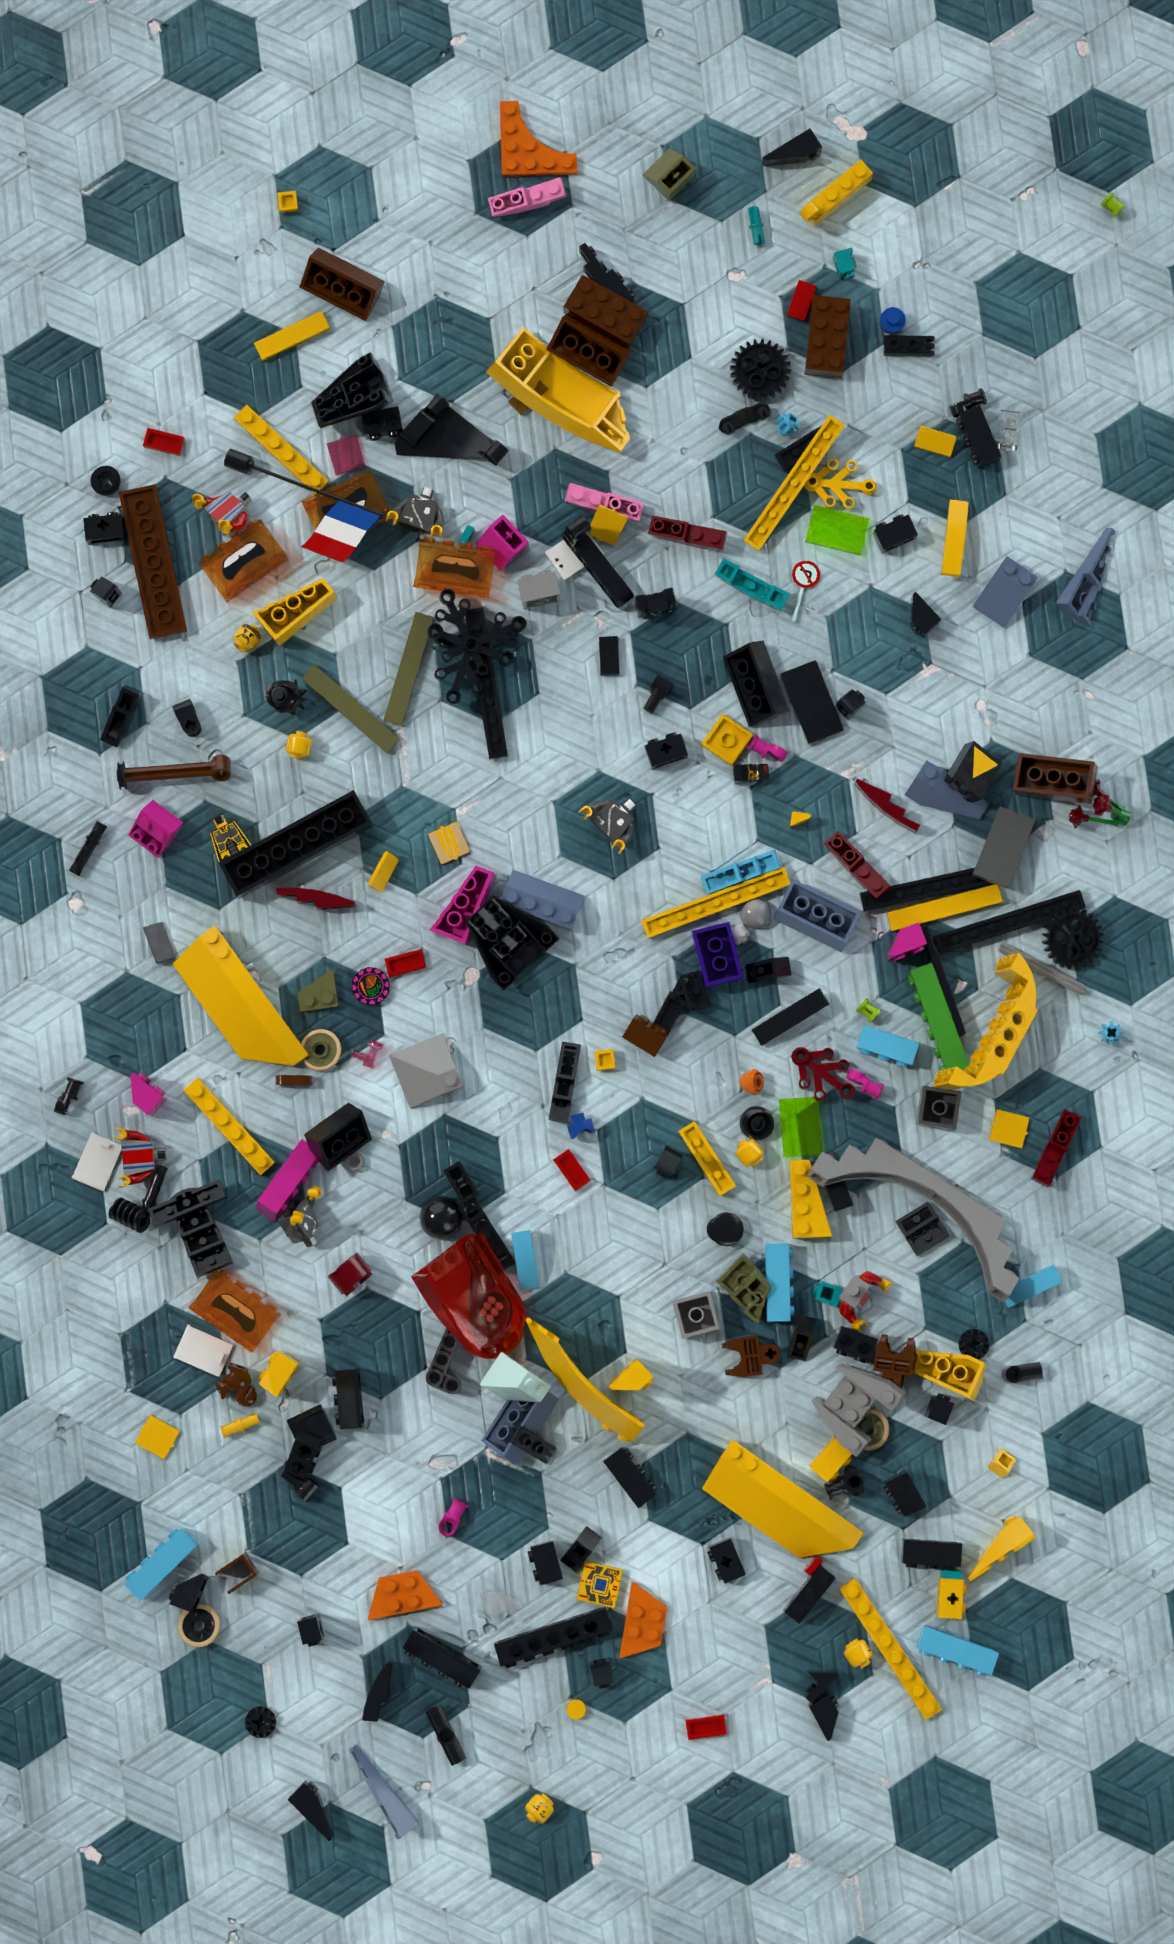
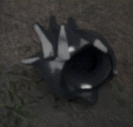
M279 680L269 686L265 697L267 703L276 712H287L295 715L297 707L305 709L301 702L307 701L306 698L302 697L307 690L298 689L297 680H294V683L288 680Z

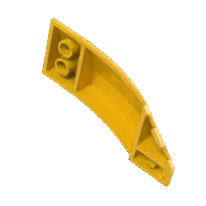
M523 326L486 373L515 398L548 421L582 439L620 453L630 440L629 432H626L624 409L621 407L619 400L621 397L620 390L617 392L596 381L565 360L547 351V346ZM539 380L548 388L542 396L534 390Z
M213 926L199 936L173 963V966L240 1059L294 1067L309 1056L216 926Z
M527 1317L528 1327L546 1364L567 1392L586 1411L602 1423V1428L608 1432L613 1430L618 1433L617 1438L625 1443L627 1441L632 1443L645 1426V1423L599 1391L568 1357L558 1342L560 1338Z
M732 1440L702 1487L712 1497L798 1558L854 1549L864 1534L863 1531L735 1440Z

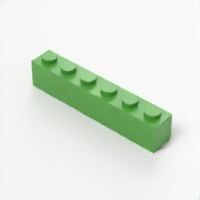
M930 963L910 970L907 979L910 986L915 988L914 998L917 1005L920 1004L923 1010L920 1014L923 1022L928 1024L929 1030H927L930 1041L933 1040L936 1048H933L936 1058L941 1060L942 1066H940V1069L958 1067L964 1071L969 1066L933 964Z

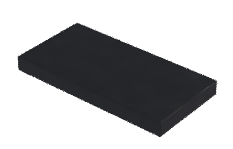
M816 660L780 673L808 745L844 731Z

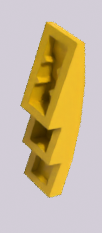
M951 499L949 501L941 575L960 577L969 502Z

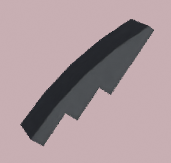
M819 988L753 1028L752 1032L760 1045L763 1046L830 1005V1003Z
M562 1041L548 1119L550 1121L568 1122L581 1048L580 1044Z

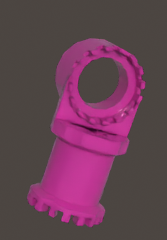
M757 734L747 748L759 753L763 759L768 753L780 762H783L788 755L785 749L776 744H767Z
M850 1069L846 1079L850 1081L852 1079V1082L862 1085L860 1093L869 1094L875 1097V1100H878L884 1084L881 1083L879 1085L870 1081L865 1074L854 1069Z
M454 1497L449 1511L445 1512L439 1524V1531L444 1536L454 1534L461 1521L462 1513L469 1506ZM444 1522L452 1523L453 1530L450 1533L443 1532L442 1525Z

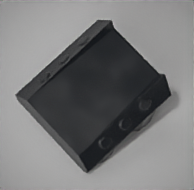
M321 1404L287 1420L295 1439L300 1430L321 1438L320 1447L337 1439L334 1428Z

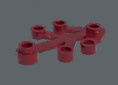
M798 1047L792 1052L791 1059L799 1068L800 1080L798 1085L800 1089L807 1090L810 1087V1080L807 1078V1066L813 1071L814 1099L821 1102L826 1096L823 1090L822 1078L839 1090V1094L843 1099L848 1100L854 1096L855 1088L852 1084H843L827 1072L833 1070L847 1071L849 1068L847 1060L842 1059L839 1062L816 1064L812 1059L823 1058L824 1060H831L834 1055L833 1050L825 1048L824 1050L809 1052L804 1047ZM829 1051L831 1056L826 1057L824 1052ZM799 1054H802L804 1056V1059L799 1060L797 1056ZM845 1063L847 1067L842 1069L839 1064ZM807 1081L808 1085L804 1087L801 1085V1082ZM848 1089L850 1094L845 1095L843 1090ZM818 1092H821L823 1094V1097L818 1098L816 1094Z

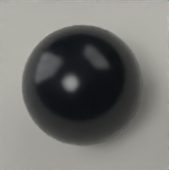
M445 1196L429 1199L423 1205L419 1215L423 1231L435 1239H448L454 1236L459 1231L463 1221V1215L459 1210L460 1206L457 1202Z

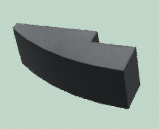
M127 685L122 687L101 735V741L114 747L119 746L136 712L143 692Z
M832 1151V1152H829V1153H826V1154H830L831 1156H833L834 1159L836 1160V1158H835V1156H834V1154H833V1151ZM845 1181L825 1186L834 1212L853 1206Z
M388 1661L382 1668L368 1693L362 1716L363 1721L378 1722L380 1702H388L392 1661Z

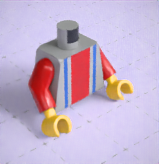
M231 492L213 498H203L200 494L192 496V503H195V508L201 509L203 505L209 518L218 526V530H222L230 538L238 530H243L247 520L250 518L246 506L252 499L246 492L238 498Z
M122 1128L114 1129L120 1132V1136L113 1138L121 1140L124 1175L116 1180L122 1179L124 1184L118 1186L119 1188L142 1183L152 1175L153 1170L156 1168V1161L167 1160L166 1149L155 1150V1143L151 1142L148 1136L138 1131L124 1130Z
M866 1271L861 1275H854L839 1297L840 1314L849 1323H852L851 1327L862 1333L860 1326H867V1323L857 1318L858 1313L877 1286L885 1293H890L887 1287L889 1285L894 1287V1284L888 1279H882L870 1271Z

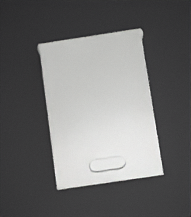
M588 535V536L591 538V540L594 542V544L598 547V549H599V550L602 552V554L604 555V552H603L602 549L599 547V545H598L597 542L594 540V538H593L591 535ZM564 540L545 552L563 580L584 568V565Z
M91 1132L72 1179L105 1192L122 1151L121 1144Z
M187 1325L173 1358L220 1377L233 1344L191 1327V1325Z

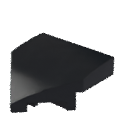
M700 970L681 975L669 999L691 1012L710 1008L711 1004Z

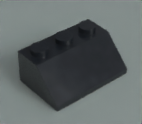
M349 1102L304 1134L309 1149L328 1172L372 1140L362 1110Z
M360 1369L336 1370L335 1375H332V1384L337 1389V1394H334V1405L338 1406L339 1411L338 1414H335L336 1425H340V1429L363 1428L365 1425Z

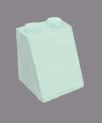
M503 1352L499 1354L480 1383L481 1386L502 1399L511 1401L541 1402L551 1388V1385Z

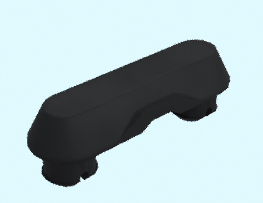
M757 403L740 409L732 415L721 419L719 430L729 435L748 423H753L760 419L764 420V418H768L770 415L769 406L766 403Z

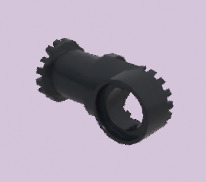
M980 388L977 392L963 394L964 401L957 402V405L954 403V406L951 405L949 407L952 416L957 417L960 412L976 405L987 404V400L984 398L986 397V395L984 396V390Z
M67 1078L68 1083L65 1092H62V1095L59 1096L56 1102L55 1113L66 1114L70 1099L78 1101L77 1095L84 1082Z

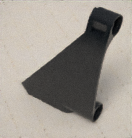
M438 394L433 397L424 409L422 408L400 434V437L394 442L396 455L485 458L495 466L508 453V449L497 440L490 439L454 411L449 406V403Z

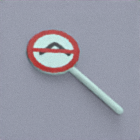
M801 561L792 570L793 581L797 586L801 587L792 618L793 622L797 618L804 588L815 586L820 579L819 568L811 561Z

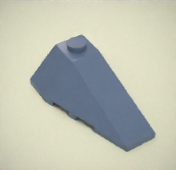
M926 760L905 793V796L921 806L979 820L989 803L983 799L974 803L966 801L959 792L952 790L948 786L949 784L944 781L947 773Z

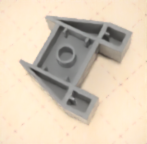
M840 1364L836 1369L842 1372L844 1377L825 1402L817 1396L812 1399V1403L839 1443L857 1457L872 1440L857 1426L876 1400L891 1411L896 1408L906 1392L890 1380L845 1364Z

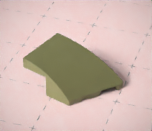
M742 1253L717 1278L716 1282L744 1309V1313L758 1324L770 1289V1283L757 1266Z

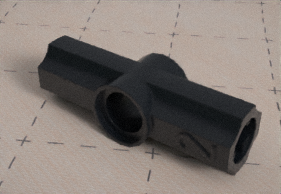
M441 1704L426 1711L425 1713L437 1735V1740L441 1744L451 1766L466 1759L467 1757ZM448 1730L452 1736L450 1739L444 1740L441 1737V1732Z

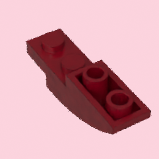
M653 515L648 531L649 535L671 542L720 551L724 550L727 531L692 525L689 522Z
M839 831L824 843L849 874L876 900L891 888L886 880Z
M1066 1109L1063 1110L1041 1153L1031 1180L1047 1188L1050 1186L1082 1117Z

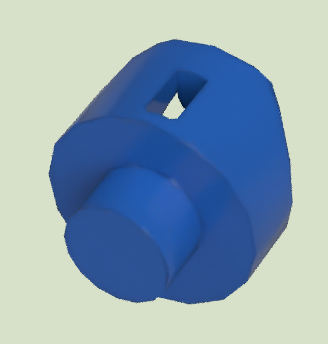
M887 308L881 314L879 321L880 329L887 334L901 332L906 321L905 314L899 308Z
M584 1113L571 1116L573 1123L567 1125L570 1139L576 1138L581 1131L590 1134L596 1133L592 1118L585 1120Z

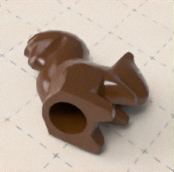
M230 1362L228 1364L229 1375L222 1373L220 1377L224 1380L216 1382V1388L221 1394V1399H224L231 1389L236 1391V1401L239 1405L247 1407L253 1405L257 1400V1393L255 1388L251 1387V1377L248 1373V1368Z

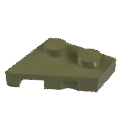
M330 970L298 992L300 1012L339 1007L334 970Z

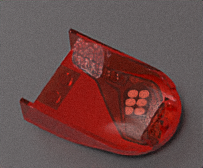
M468 1233L411 1276L437 1318L472 1355L484 1359H497L501 1352L508 1355L520 1343L524 1335V1321H526L523 1302L483 1233Z

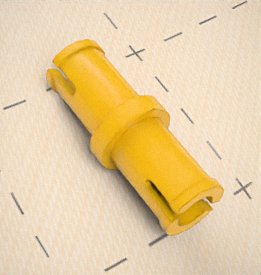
M255 1412L242 1419L236 1418V1421L220 1426L223 1437L226 1438L238 1432L243 1433L245 1429L261 1423Z

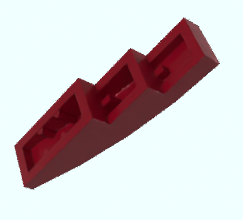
M860 779L856 780L854 785L874 807L896 824L916 834L920 824L903 817L906 809L889 802L892 794Z
M276 888L278 897L296 896L298 904L316 903L317 910L356 907L354 901L332 893L305 888Z

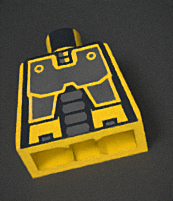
M224 815L213 819L217 829L210 832L219 863L251 846V843L235 821L227 824Z

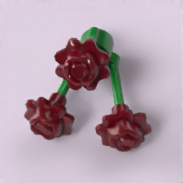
M1097 779L1093 795L1097 796L1093 803L1094 814L1102 816L1106 811L1112 812L1111 818L1113 820L1089 817V815L1083 813L1081 805H1078L1069 813V822L1073 823L1074 828H1077L1082 821L1111 824L1116 827L1119 824L1125 826L1130 820L1131 813L1125 810V807L1110 799L1108 794L1105 795L1100 789L1099 784L1101 781Z

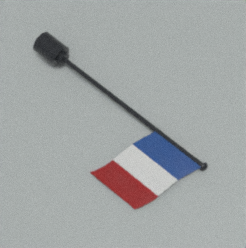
M230 448L225 456L224 466L244 474L255 469L338 501L324 516L313 535L301 546L304 549L343 563L354 553L367 531L379 519L385 518L384 512H377L255 466L253 457Z

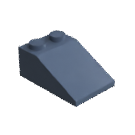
M1006 556L972 607L1004 628L1038 577Z

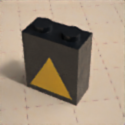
M975 741L964 744L944 781L949 784L948 786L952 790L959 792L966 801L974 803L982 800L1002 763Z

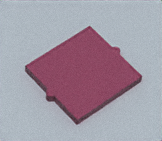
M357 435L344 439L341 437L340 440L327 443L335 475L346 472L352 473L353 470L366 467Z

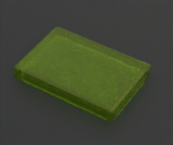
M814 505L805 543L860 556L869 518Z
M814 1097L779 1099L783 1157L821 1154L818 1101Z

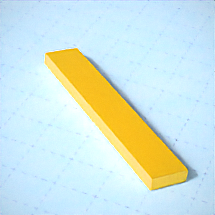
M994 884L887 912V917L892 932L918 922L922 924L999 904L1003 901L999 886Z

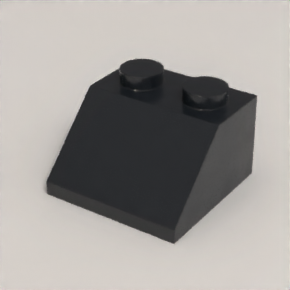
M905 1470L884 1481L886 1486L883 1489L887 1496H892L896 1502L893 1506L898 1515L902 1513L905 1517L927 1507L908 1472Z

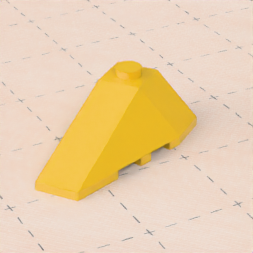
M916 1350L915 1374L975 1401L983 1383L985 1362L969 1355Z
M1012 1515L1004 1521L1005 1525L1001 1527L966 1576L969 1581L974 1580L993 1566V1562L1003 1561L1009 1555L1007 1552H1016L1036 1538L1020 1516L1017 1515L1015 1517Z

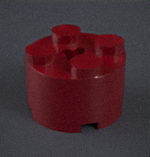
M356 1252L341 1264L335 1272L331 1273L328 1279L342 1295L345 1294L347 1297L358 1287L356 1283L362 1284L372 1275V1269Z

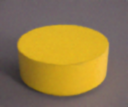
M573 1699L567 1704L566 1712L572 1719H581L585 1715L586 1706L583 1701Z

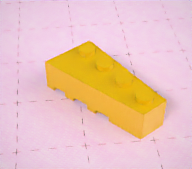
M321 578L301 588L300 591L293 594L290 593L284 596L285 598L275 603L272 602L267 607L255 610L252 613L275 642L281 646L336 601L338 597L327 582Z
M810 1160L789 1161L792 1238L832 1237L817 1183L806 1177L812 1167Z

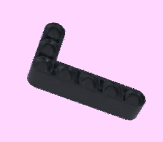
M581 515L566 526L562 538L612 603L619 609L634 598V594L588 536L592 528L587 519Z

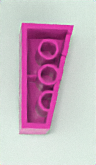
M475 866L461 885L462 887L457 894L453 896L447 908L443 910L439 919L430 928V931L469 946L472 936L465 921L486 903L497 875L492 871Z
M303 1139L300 1140L257 1200L256 1210L274 1222L287 1209L289 1200H293L297 1195L300 1184H304L310 1176L308 1172L311 1168L315 1169L319 1164L318 1159Z

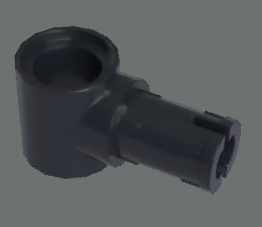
M657 675L650 687L651 695L643 709L653 714L659 702L668 697L674 683Z
M285 1471L281 1475V1477L294 1486L295 1493L306 1502H309L320 1488L309 1477L302 1479Z

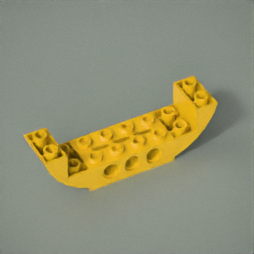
M1019 952L1001 957L996 963L997 968L994 973L1011 984V986L1005 993L1006 998L1004 1002H1001L997 1008V1015L989 1022L987 1033L981 1037L978 1050L972 1054L970 1058L972 1060L964 1071L958 1067L940 1070L934 1077V1088L956 1090L983 1084L996 1076H1001L1006 1071L1038 1011L1035 1008L1036 987L1034 978L1027 962Z

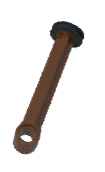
M216 755L212 758L211 762L126 768L123 761V764L117 763L116 775L120 790L122 787H125V790L127 789V782L212 776L216 781H226L231 777V760L226 755Z

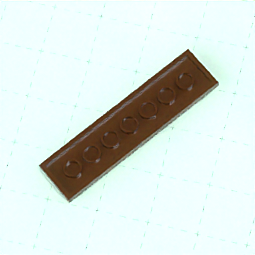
M153 484L119 492L149 639L187 632L157 486Z

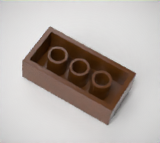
M584 275L580 277L563 306V313L575 316L629 348L648 317V311Z
M813 295L804 375L842 379L851 299Z
M1019 753L1013 791L1016 795L1092 804L1098 766L1094 761Z

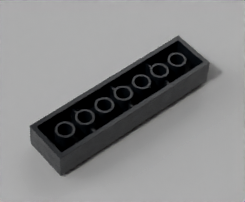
M353 790L221 861L219 865L235 895L240 899L373 827V824Z

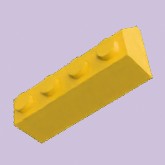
M635 1358L608 1385L611 1390H640L641 1388L646 1390L653 1383L652 1378L654 1376Z

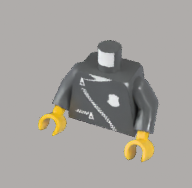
M423 487L420 496L412 494L410 498H405L392 511L387 513L385 521L393 519V525H396L398 519V524L429 534L432 538L434 534H439V539L442 538L444 517L442 509L438 507L437 502L431 500L434 490Z
M629 798L622 805L616 800H604L595 802L590 806H584L578 811V813L584 812L586 814L583 820L590 817V821L613 843L612 849L619 847L618 854H621L624 847L632 839L634 824L632 823L633 818L629 813L636 805Z
M313 1186L307 1191L306 1198L291 1201L278 1219L279 1225L292 1243L303 1241L306 1247H311L316 1243L313 1233L318 1227V1222L312 1208L315 1203L314 1198L318 1199L321 1195L322 1189L320 1187Z

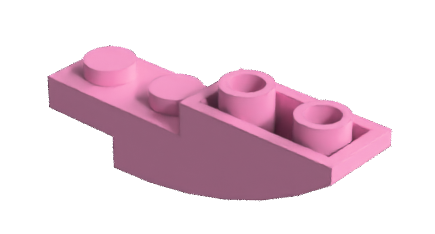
M559 177L535 186L521 187L490 197L488 201L492 216L497 217L550 205L552 201L567 196L562 178Z
M573 483L569 484L564 501L596 513L600 504L611 510L615 509L616 512L627 516V520L636 522L640 520L644 503L609 492H599Z

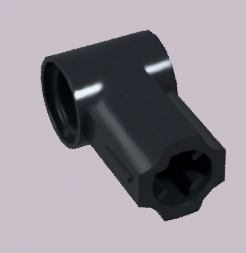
M1040 1362L1007 1366L1003 1369L1002 1377L1008 1383L1043 1379L1042 1366ZM1011 1369H1014L1017 1373L1014 1380L1008 1377V1372Z

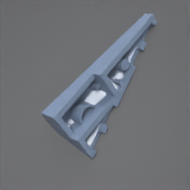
M1106 528L1056 602L1064 615L1086 626H1091L1093 623L1090 618L1092 610H1096L1097 607L1095 599L1097 592L1101 591L1107 567L1105 559L1107 553L1111 551L1109 546L1111 536L1115 535L1113 528Z
M357 1745L351 1747L349 1751L356 1760L358 1768L362 1770L366 1777L367 1785L386 1816L388 1824L391 1825L396 1833V1839H400L419 1825V1820Z

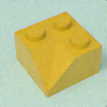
M283 1351L273 1352L267 1361L270 1364L268 1370L264 1369L259 1376L261 1380L259 1385L275 1397L281 1395L301 1364Z

